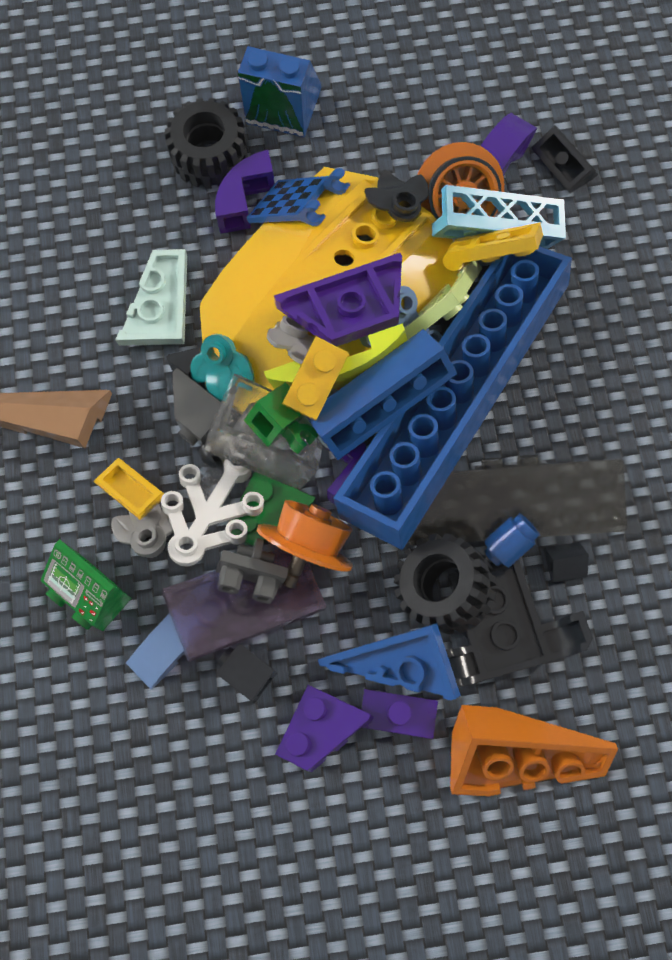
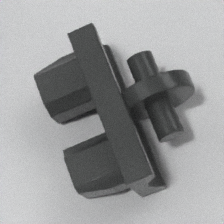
M256 538L253 548L239 544L237 554L223 550L216 568V572L219 573L218 590L229 594H238L242 579L256 583L252 598L255 601L271 604L278 589L286 580L289 568L273 564L275 554L262 551L264 540Z

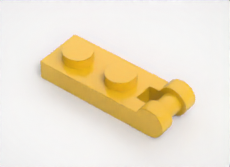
M541 222L457 238L451 243L444 255L443 264L448 270L456 271L465 262L481 260L486 263L495 261L504 255L515 254L518 257L529 255L538 250L542 240Z

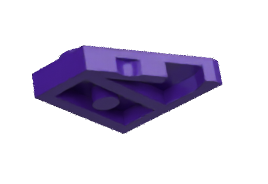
M307 685L275 755L308 772H313L326 761V757L330 753L338 751L348 742L347 739L364 725H369L374 716Z

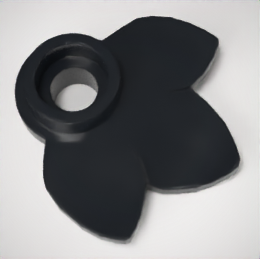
M384 170L379 177L377 188H366L364 193L367 201L376 209L387 211L397 221L411 222L418 218L421 211V203L428 198L429 189L425 178L421 174L410 178L404 183L389 171Z

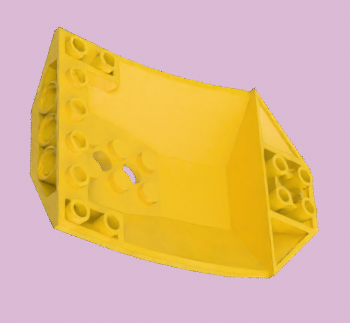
M324 167L314 177L329 176L335 169ZM345 171L344 176L339 179L342 183H350L349 188L344 194H335L325 189L317 198L320 206L315 212L319 215L325 214L326 216L319 226H311L302 221L264 222L221 271L200 302L202 343L205 338L212 334H222L229 337L233 341L236 351L248 358L254 371L255 384L253 386L234 384L231 396L226 403L246 417L258 400L274 390L273 386L266 379L264 371L294 361L290 358L286 349L275 348L267 339L268 330L274 328L276 323L282 320L283 316H287L276 308L274 295L397 253L402 255L401 286H407L414 291L418 301L417 313L447 284L452 287L458 279L457 274L469 262L463 263L462 267L456 271L448 270L444 266L443 258L453 239L432 237V223L437 219L431 212L421 206L420 214L414 221H397L387 211L373 207L365 197L364 190L366 188H377L378 177ZM368 235L373 240L366 242L358 239L357 236ZM346 254L353 259L351 265L341 266L335 262L334 257ZM402 298L401 306L404 309V300ZM309 331L307 332L308 335L315 337ZM360 338L337 346L349 353L348 357L372 349L362 345ZM214 347L216 355L220 357L219 350Z

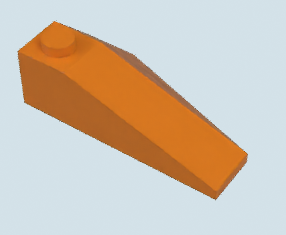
M461 705L452 731L451 793L456 795L493 796L501 794L500 788L522 785L523 790L536 788L535 782L556 779L560 784L604 777L612 764L618 747L616 743L501 708Z

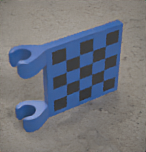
M336 168L329 176L278 180L247 216L248 222L302 221L311 226H319L326 216L325 214L319 215L315 212L320 206L317 198L325 189L335 194H344L350 186L349 182L342 183L339 181L344 176L345 171L342 168Z

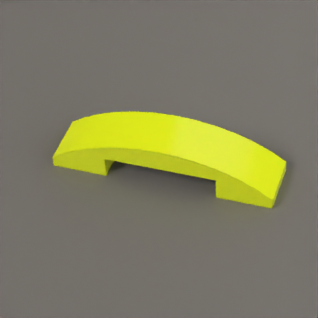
M403 323L368 335L372 349L347 357L332 389L345 386L406 342L407 336ZM293 361L264 371L274 389L285 382L291 386L301 364Z

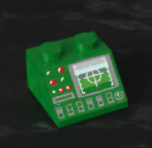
M60 539L56 542L40 579L49 588L45 594L60 607L68 604L76 611L71 617L86 630L93 626L104 631L132 598L80 553Z

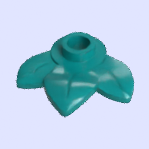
M212 334L205 338L201 346V353L193 357L191 362L192 379L198 383L206 381L208 392L221 403H225L231 396L234 384L253 386L255 384L254 371L248 358L236 351L235 345L229 337L222 334ZM214 347L219 350L220 357L216 355Z

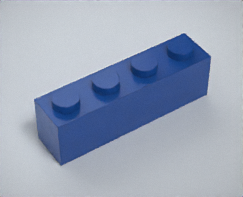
M422 329L328 397L316 421L308 417L307 419L335 458L339 460L457 375V372L444 348Z

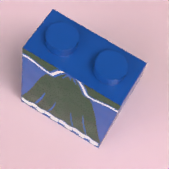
M247 46L238 70L246 124L305 137L322 88L311 61Z

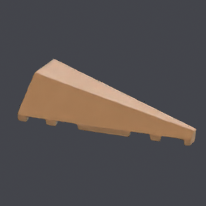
M110 390L0 393V427L23 434L30 432L86 448L96 421L101 422L112 392Z

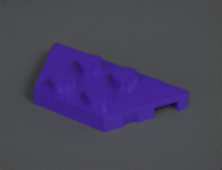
M397 253L274 295L275 306L314 336L335 346H340L399 324L402 255Z

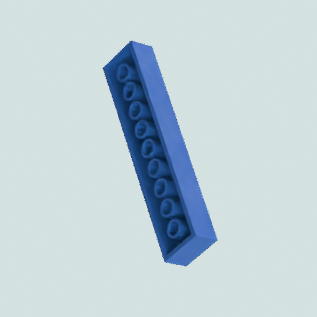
M539 246L538 250L529 255L521 257L515 256V254L504 255L491 263L463 305V308L458 312L438 342L447 353L457 375L378 431L333 498L340 519L401 550L404 549L567 289L570 279L571 257Z

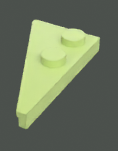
M477 261L469 262L457 274L458 279L451 287L447 284L418 313L419 317L404 327L407 340L422 329L426 330L442 317L446 321L463 308L461 304L470 297L467 292L482 270Z

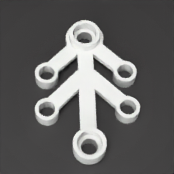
M233 452L227 456L224 461V474L207 501L200 486V469L193 464L181 467L179 470L180 484L187 490L196 517L190 529H188L182 514L184 507L182 495L176 491H169L162 496V510L168 515L174 532V536L168 543V553L175 563L185 567L192 566L202 559L206 550L230 543L235 545L242 544L247 539L248 528L246 523L236 518L246 515L258 516L264 509L263 496L258 492H249L244 495L241 502L221 507L235 483H243L251 476L252 463L250 458L244 453ZM234 463H241V464H243V465H241V466H234L233 464H234ZM187 474L195 475L192 479H186L184 476ZM174 500L178 502L176 506L166 505L169 501ZM250 501H255L259 503V505L256 507H250L247 505V503ZM231 520L227 523L225 530L204 535L209 526ZM233 529H240L243 533L233 535L230 532ZM184 544L193 545V547L188 550L180 548V546Z

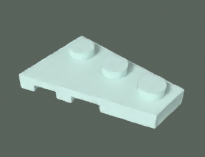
M185 249L152 250L139 282L140 288L134 303H130L126 313L128 317L122 330H119L116 337V342L119 346L184 344L187 253Z

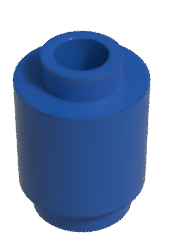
M519 513L515 518L509 517L484 540L487 546L484 552L496 566L499 567L504 564L510 567L536 544L534 540L540 534L532 523Z

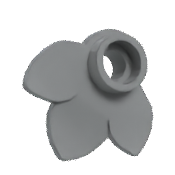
M283 316L282 320L277 322L275 327L267 332L269 343L275 348L286 349L290 358L299 364H302L315 337L308 335V331L288 316Z
M157 504L141 520L129 512V515L114 517L111 523L116 539L122 544L131 545L137 555L146 558H153L161 554L165 548L166 537L173 533L169 517L163 512L160 504ZM152 536L149 541L143 542L146 538Z

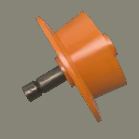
M285 500L278 526L259 524L256 530L265 540L293 555L288 567L287 578L283 585L295 589L307 561L332 570L343 572L352 570L353 564L339 552L353 529L343 521L332 516V512L315 504L308 506L296 501Z

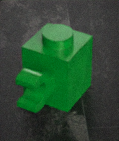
M285 382L258 400L245 417L244 422L267 447L281 437H284L290 448L299 454L307 446L301 437L311 445L319 435L312 426L299 423L304 415L282 405L290 388Z

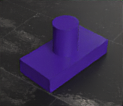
M364 689L361 710L371 714L374 718L369 725H364L361 728L433 739L438 701Z

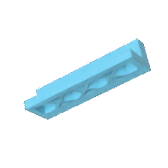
M445 185L441 189L442 216L432 223V237L457 239L540 222L543 232L540 247L548 249L566 238L564 200ZM453 197L461 198L470 209L465 214L453 212ZM484 201H491L500 213L496 217H489L480 205ZM514 204L520 205L529 215L524 221L518 220L510 210ZM542 208L553 209L554 224L547 223L539 214Z

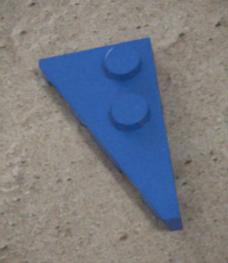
M437 623L318 659L320 666L327 667L333 672L341 674L349 672L365 676L366 680L390 686L401 685L407 690L414 692L427 691L443 695V699L453 700L461 696Z

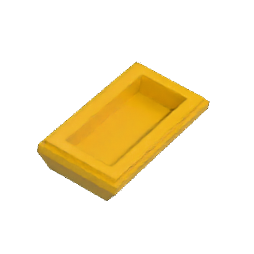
M117 458L94 480L95 484L139 520L143 519L159 504L164 495L162 491L120 458Z

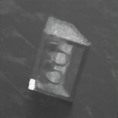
M234 374L211 423L203 450L300 490L318 471L323 444L318 438L311 445L305 439H302L307 446L301 453L297 454L290 448L286 439L281 437L267 447L244 422V419L255 403L273 390L238 374Z

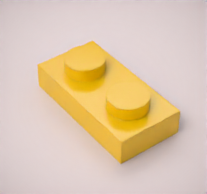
M315 336L282 405L316 421L349 353Z

